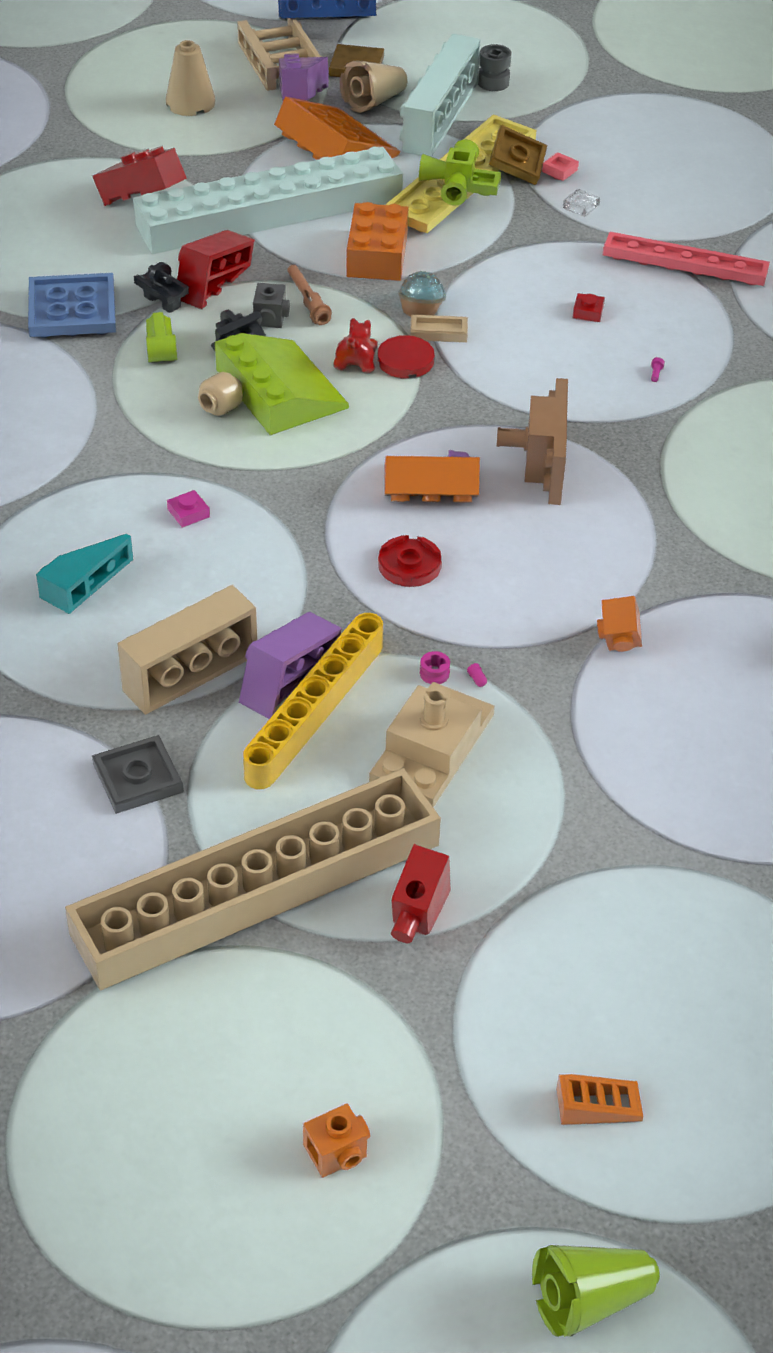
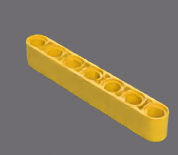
M362 613L356 616L243 751L244 781L248 786L254 789L270 787L380 654L383 648V620L380 616L374 613Z

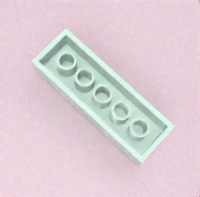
M452 33L448 41L443 43L440 53L435 55L434 62L431 66L427 67L425 75L419 79L417 87L410 92L409 99L401 106L400 117L403 118V126L401 127L399 138L400 141H403L402 152L421 156L425 154L432 157L478 84L481 39Z

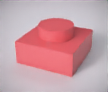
M557 152L543 162L542 172L557 180L564 181L578 170L579 161Z

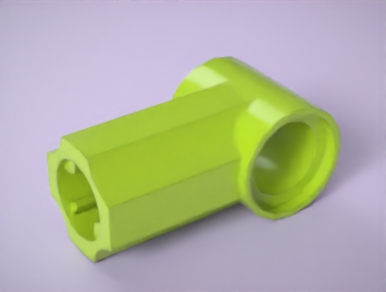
M163 312L153 313L150 318L146 319L148 362L177 360L175 334H172L170 317L165 316Z

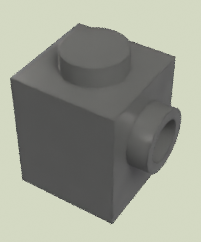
M257 283L253 299V312L259 311L263 316L260 324L261 327L282 328L284 317H289L290 300H286V285Z

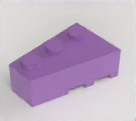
M289 53L284 54V58H279L282 100H284L285 96L309 100L316 95V90L317 92H322V88H328V57L299 58V54Z
M309 611L261 639L252 642L245 655L247 662L239 703L270 719L277 711V706L285 698H288L341 635L342 628Z

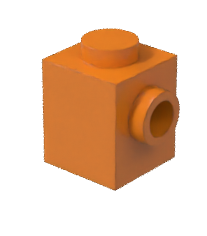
M635 596L601 600L603 619H597L599 638L606 640L609 651L624 652L635 647H642L640 612Z
M348 1103L303 1123V1145L322 1178L340 1169H351L367 1157V1139L370 1138L369 1128L361 1115L355 1116Z

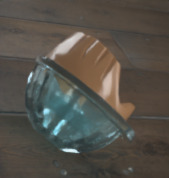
M418 271L409 275L398 291L403 312L410 317L411 315L434 316L442 302L446 299V292L439 279L433 273Z

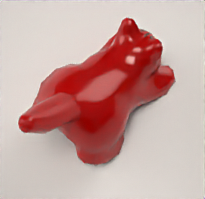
M355 318L350 320L349 335L338 343L333 362L335 369L344 370L350 365H356L364 373H371L375 370L373 358L374 352L378 348V341L370 338L371 322L369 320H366L364 323H358Z

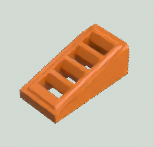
M576 1074L558 1075L556 1090L561 1125L643 1121L637 1081ZM628 1094L630 1107H622L620 1095ZM605 1095H612L613 1106L606 1105ZM581 1096V1102H575L574 1097ZM589 1096H596L597 1104L590 1103Z

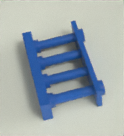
M278 0V13L281 18L376 16V0Z

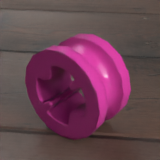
M432 651L427 652L421 657L420 677L424 682L442 684L448 680L450 675V659L446 654Z

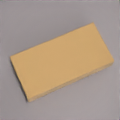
M411 315V336L422 338L425 341L467 342L468 317Z

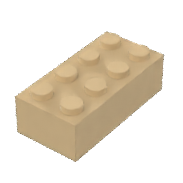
M230 585L118 642L123 692L146 715L246 662L245 655L249 645L257 641L256 607L236 587Z

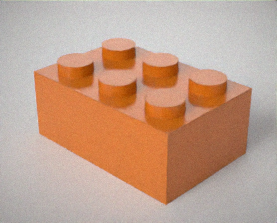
M371 202L355 203L347 244L346 277L401 281L408 235L409 206H400L398 204L381 205Z

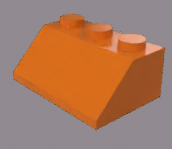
M385 456V496H391V501L408 502L410 501V496H422V502H441V496L453 497V502H472V497L479 496L480 457Z

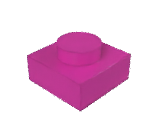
M195 490L167 500L168 511L182 528L210 517L209 506Z

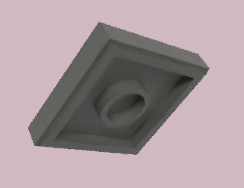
M159 735L92 755L93 765L116 814L184 792L183 782Z

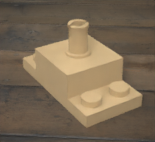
M432 682L429 688L418 685L386 730V750L370 771L369 782L405 768L434 807L494 715L495 706L435 682Z

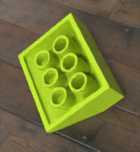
M240 333L215 341L216 370L218 372L230 373L241 382L242 402L269 435L349 408V403L294 340Z

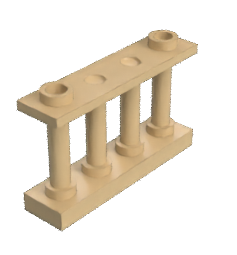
M287 18L288 26L257 31L251 28L247 20L237 21L238 44L267 91L276 89V79H279V66L276 63H279V58H284V54L296 53L299 54V58L323 57L320 56L302 29L300 21H297L296 18ZM283 36L289 37L286 39L262 42V40ZM296 47L297 49L274 54L269 53V51H276Z

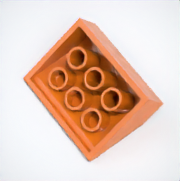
M285 96L274 123L276 127L282 130L284 137L296 140L298 142L297 146L303 150L311 151L313 153L312 157L316 160L322 157H334L344 155L347 152L368 150L371 147L382 146L391 158L397 157L400 154V150L346 112L334 106Z

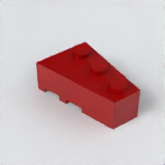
M163 146L125 154L120 157L122 162L92 175L104 206L110 205L121 198L123 201L128 200L132 194L140 193L142 196L147 193L164 190L187 179L175 148L164 150Z

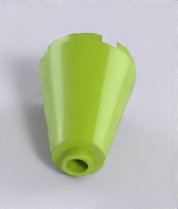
M549 1245L536 1251L532 1265L533 1285L540 1284L543 1299L536 1300L538 1311L546 1327L557 1337L573 1336L653 1294L656 1284L660 1279L657 1262L646 1251L640 1249Z

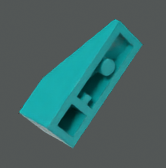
M123 534L57 556L36 574L39 598L70 614L133 561L131 536Z

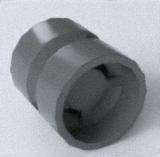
M490 44L482 47L479 58L478 85L488 91H502L508 88L510 81V69L508 67L511 66V50L499 44Z

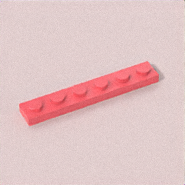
M609 232L603 249L604 256L617 260H630L643 265L651 264L665 267L669 270L677 269L696 275L703 274L718 277L722 280L745 282L748 285L764 286L770 265L769 261L615 232Z

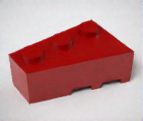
M224 230L182 245L178 255L179 268L177 279L189 287V294L183 296L181 302L199 309L206 307V300L212 294L218 296L222 292L220 287L225 282L232 283L251 266L254 239L230 230Z

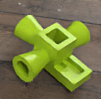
M463 139L458 141L454 148L450 147L446 162L422 154L419 166V181L445 179V184L441 189V197L447 204L457 206L465 202L467 192L478 193L483 196H497L501 172L475 169L479 148L473 141Z

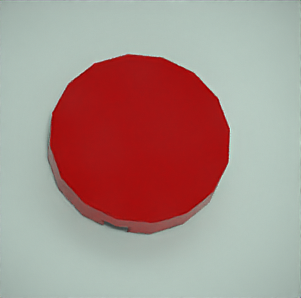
M411 335L391 337L382 342L378 348L377 360L379 367L382 371L393 377L405 379L409 378V375L416 374V377H420L428 373L434 365V348L429 342Z
M401 535L388 540L381 546L378 556V568L383 577L393 584L405 587L421 586L430 583L439 575L442 568L441 551L435 543L424 537L417 536V539H409V535Z

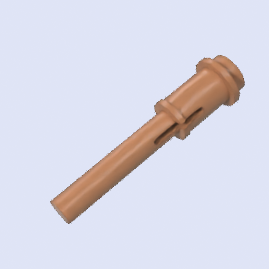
M294 264L290 265L288 273L304 297L303 303L310 312L312 322L318 325L327 324L331 319L332 310L327 304L323 303L317 292H313L299 268Z

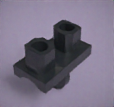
M159 262L156 265H150L148 272L145 274L135 275L134 284L143 289L145 298L150 301L159 299L162 301V309L171 313L181 307V298L189 294V287L171 276L172 270L168 264Z
M229 309L222 311L220 314L221 321L216 323L215 341L240 333L266 336L260 326L263 316L259 311L244 317L241 313L235 315ZM213 342V343L211 344V347L213 348L214 351H215V342Z

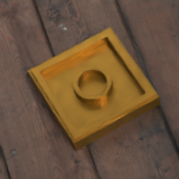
M337 44L329 66V76L340 77L342 73H345L346 64L352 61L382 64L384 48Z
M501 125L496 135L489 165L536 185L540 178L548 145Z

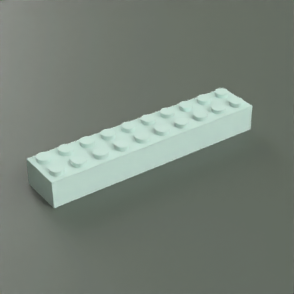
M383 146L371 147L368 150L347 152L344 155L334 157H322L319 160L298 162L295 165L285 167H273L270 170L249 172L232 178L224 177L217 181L200 182L193 186L172 188L164 192L147 193L133 198L135 225L150 252L156 254L180 249L182 245L224 230L245 235L352 212L355 203L371 202L373 204L385 205L403 190V172Z

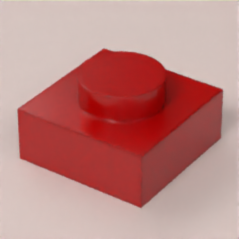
M577 293L573 318L600 322L605 297L596 296L591 293Z

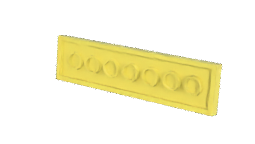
M493 114L464 139L473 141L479 148L475 169L498 172L500 170L490 166L489 161L500 126L503 125L532 139H536L537 130ZM446 153V154H445L441 159H439V160H442V161H445V162H446L448 153ZM419 177L386 204L409 206L408 226L424 233L430 232L459 206L449 205L442 199L441 189L445 184V179L419 181ZM467 192V198H469L473 193Z

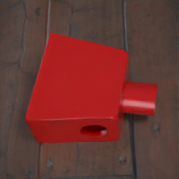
M413 844L391 900L393 923H395L391 935L396 940L409 944L413 941L416 932L424 935L430 934L451 891L449 855Z

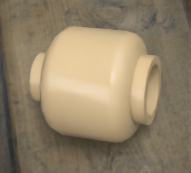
M219 372L204 380L199 386L198 394L201 407L206 412L217 416L224 415L238 407L242 402L243 396L241 382L227 372Z

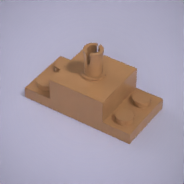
M556 378L555 390H549L548 397L531 395L529 421L525 429L498 427L496 447L524 448V451H526L525 482L543 483V491L549 492L548 504L561 505L566 463L568 379Z

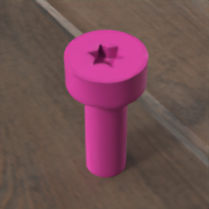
M659 357L653 358L651 362L653 369L651 380L653 382L658 381L660 370L665 365V361Z

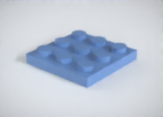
M113 273L29 277V337L76 336L79 334L116 332Z

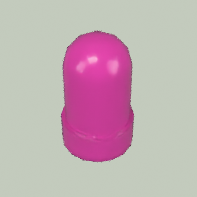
M478 663L471 664L467 668L469 676L472 677L478 687L485 686L487 678Z

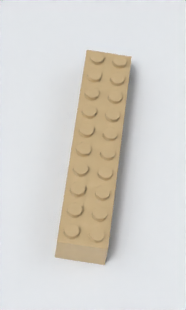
M402 768L65 906L69 935L101 991L407 860L413 844L428 849L439 846L441 817L405 768Z

